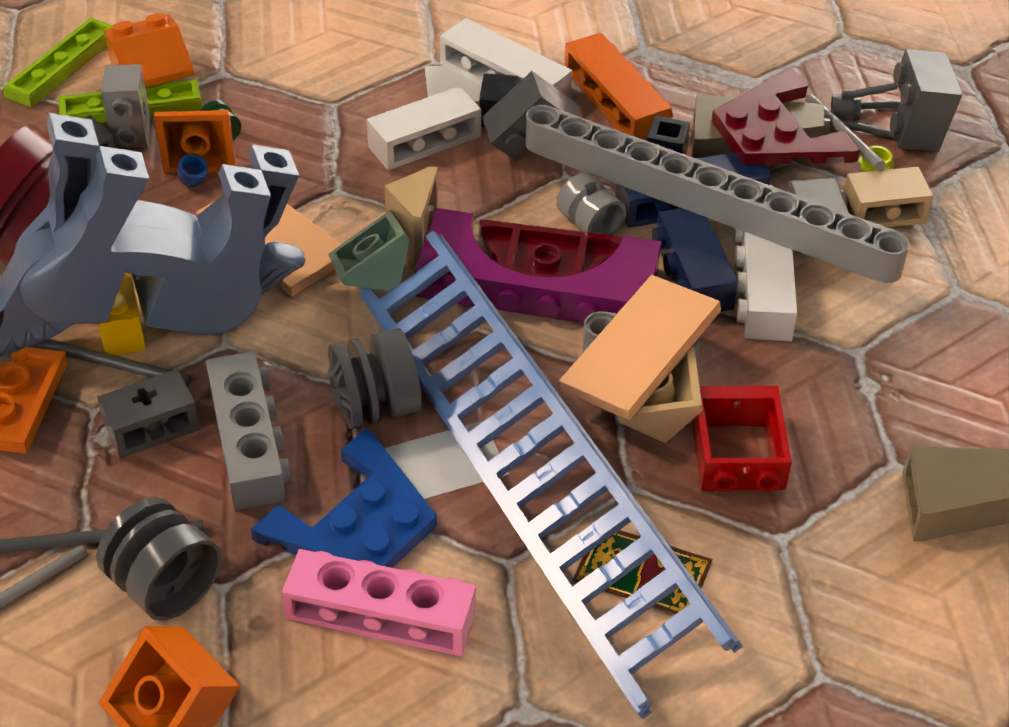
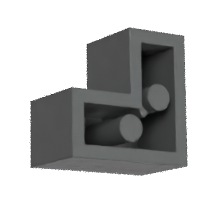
M905 49L902 60L896 64L893 73L894 83L898 85L901 94V103L897 112H894L891 116L890 132L894 133L898 148L939 152L962 98V92L946 53Z
M531 71L495 104L482 119L490 143L516 160L527 150L525 143L526 113L530 108L537 105H547L582 118L584 116L579 104Z

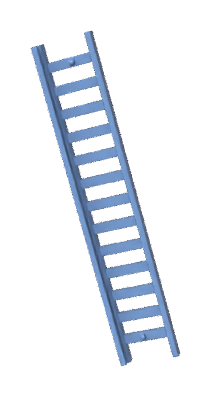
M433 230L425 237L438 253V257L380 299L375 291L369 288L359 287L361 290L359 294L384 331L400 328L405 334L406 339H409L467 295L475 304V306L455 319L449 327L440 333H436L416 349H413L410 345L420 386L637 714L644 719L652 713L649 709L651 702L632 674L703 622L725 651L731 649L735 653L743 645L440 233L437 236ZM451 271L456 278L455 282L396 324L390 315L392 312L444 274ZM488 322L493 329L492 333L431 376L425 367L426 364L482 323ZM506 347L513 357L511 360L490 374L481 384L472 387L455 401L449 403L443 394L445 390ZM525 374L533 386L469 432L461 420ZM543 402L548 405L553 412L551 416L530 430L521 440L512 443L488 461L480 448ZM566 430L574 444L508 491L500 477ZM587 460L596 473L572 490L560 502L553 504L529 522L521 507ZM609 490L618 502V505L550 553L541 539ZM632 522L641 534V537L619 552L607 564L597 568L572 586L563 571L628 523ZM655 554L665 567V570L595 620L585 604ZM680 588L690 604L664 622L652 634L645 636L619 655L608 638L674 590Z

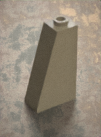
M696 95L692 133V158L697 159L734 152L711 120L714 109L736 97ZM791 101L782 103L809 138L829 134L830 119L824 118V104Z
M910 446L902 475L913 541H925L1009 523V449Z

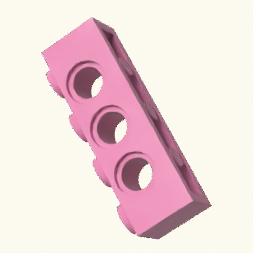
M299 549L283 587L282 600L285 619L462 657L476 614V585L468 584L455 578L444 579L424 575L411 569L400 570L381 566L367 560L356 561L337 557L323 551L313 552Z

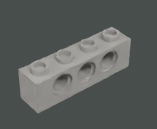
M255 351L206 359L209 385L234 511L286 502L284 484L292 483L287 457L279 459L278 452L284 451V444L280 426L272 427L271 421L277 420L273 395L265 397L264 391L270 390L266 366L258 367Z

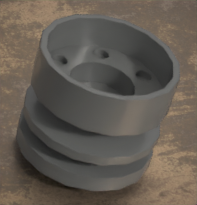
M400 328L371 334L370 354H366L358 338L349 340L348 353L342 342L328 346V374L332 394L350 429L362 426L363 413L369 423H377L379 420L380 402L383 403L391 418L420 412L422 401L419 377L410 345Z
M157 497L140 500L125 509L105 531L100 539L96 553L98 568L123 592H127V595L153 620L160 621L178 617L197 604L211 588L222 564L221 549L197 526L191 525L188 519L166 499Z

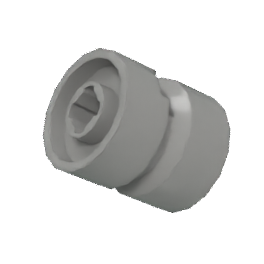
M580 173L573 176L564 184L557 196L559 211L571 222L575 223L582 232L613 235L621 227L626 217L625 205L589 173Z

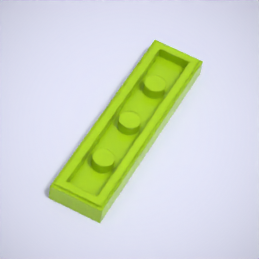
M90 17L2 87L4 96L32 108L107 47L104 30L112 28L113 25Z
M198 79L162 83L146 87L150 117L154 116L155 112L197 111L202 108ZM101 91L58 97L60 115L79 118L92 115L93 119L95 118L99 123L107 122Z

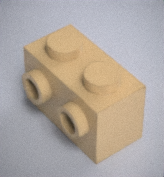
M919 167L847 174L844 188L847 198V210L850 215L886 228L926 224L933 194Z

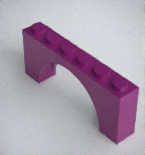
M436 208L427 233L428 235L434 230L437 236L440 233L496 310L584 323L588 315L598 311L617 314L651 275L657 276L659 268L661 241L623 236L614 254L593 269L564 277H537L512 271L490 259L480 249L473 236V213ZM425 238L419 255L415 273L439 256L427 238ZM449 271L418 293L416 297L431 299L455 282L456 278ZM468 295L457 303L475 306Z

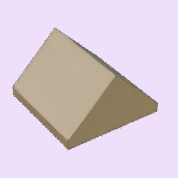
M429 166L384 186L386 213L390 210L392 211L409 238L405 262L414 272L435 210L439 208L438 167Z
M694 344L630 421L617 415L619 423L663 443H667L703 411Z

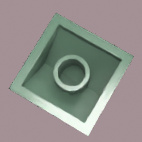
M390 210L328 255L339 279L345 286L391 291L401 284L409 238Z

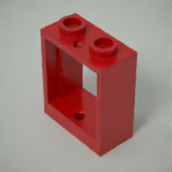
M700 386L703 411L692 420L701 491L786 490L792 460L779 387ZM708 426H765L770 458H712Z

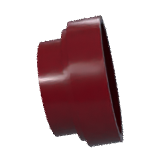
M32 124L19 129L0 146V261L8 265L14 255L19 237L47 207L50 198L48 164L53 149L49 135Z

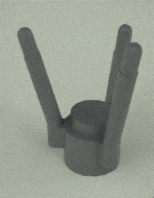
M891 83L857 90H842V94H832L831 111L849 129L896 140L894 133H891L889 130L855 122L853 119H860L861 109L899 108L901 101H861V98H858L896 90L897 84Z

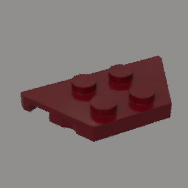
M480 219L479 235L490 259L512 271L537 277H564L593 269L614 254L623 238L622 236Z

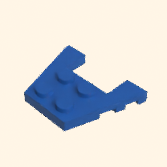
M366 428L341 450V460L367 479L313 527L309 526L280 505H277L251 528L252 540L265 546H267L268 542L285 546L286 551L297 555L299 549L313 552L323 551L337 557L356 561L367 560L377 565L393 568L437 527V515L374 434Z

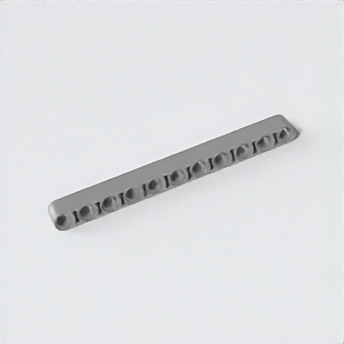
M537 105L530 108L526 113V147L537 155L878 282L893 283L902 276L910 243L907 237L900 232L551 106Z

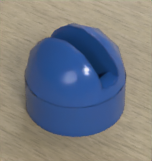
M189 154L183 156L179 161L177 169L179 180L189 187L198 186L206 178L208 171L207 162L198 155Z

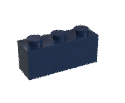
M682 208L658 212L657 228L652 229V240L661 241L660 251L663 256L665 274L672 276L674 283L720 301L721 312L734 310L738 281L708 218Z

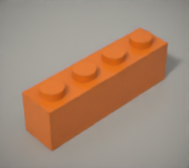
M601 32L566 43L565 67L572 70V80L618 131L647 141V136L655 116L672 118L673 112L669 102L656 92L652 84L642 77L634 65L628 62L618 51L617 47Z

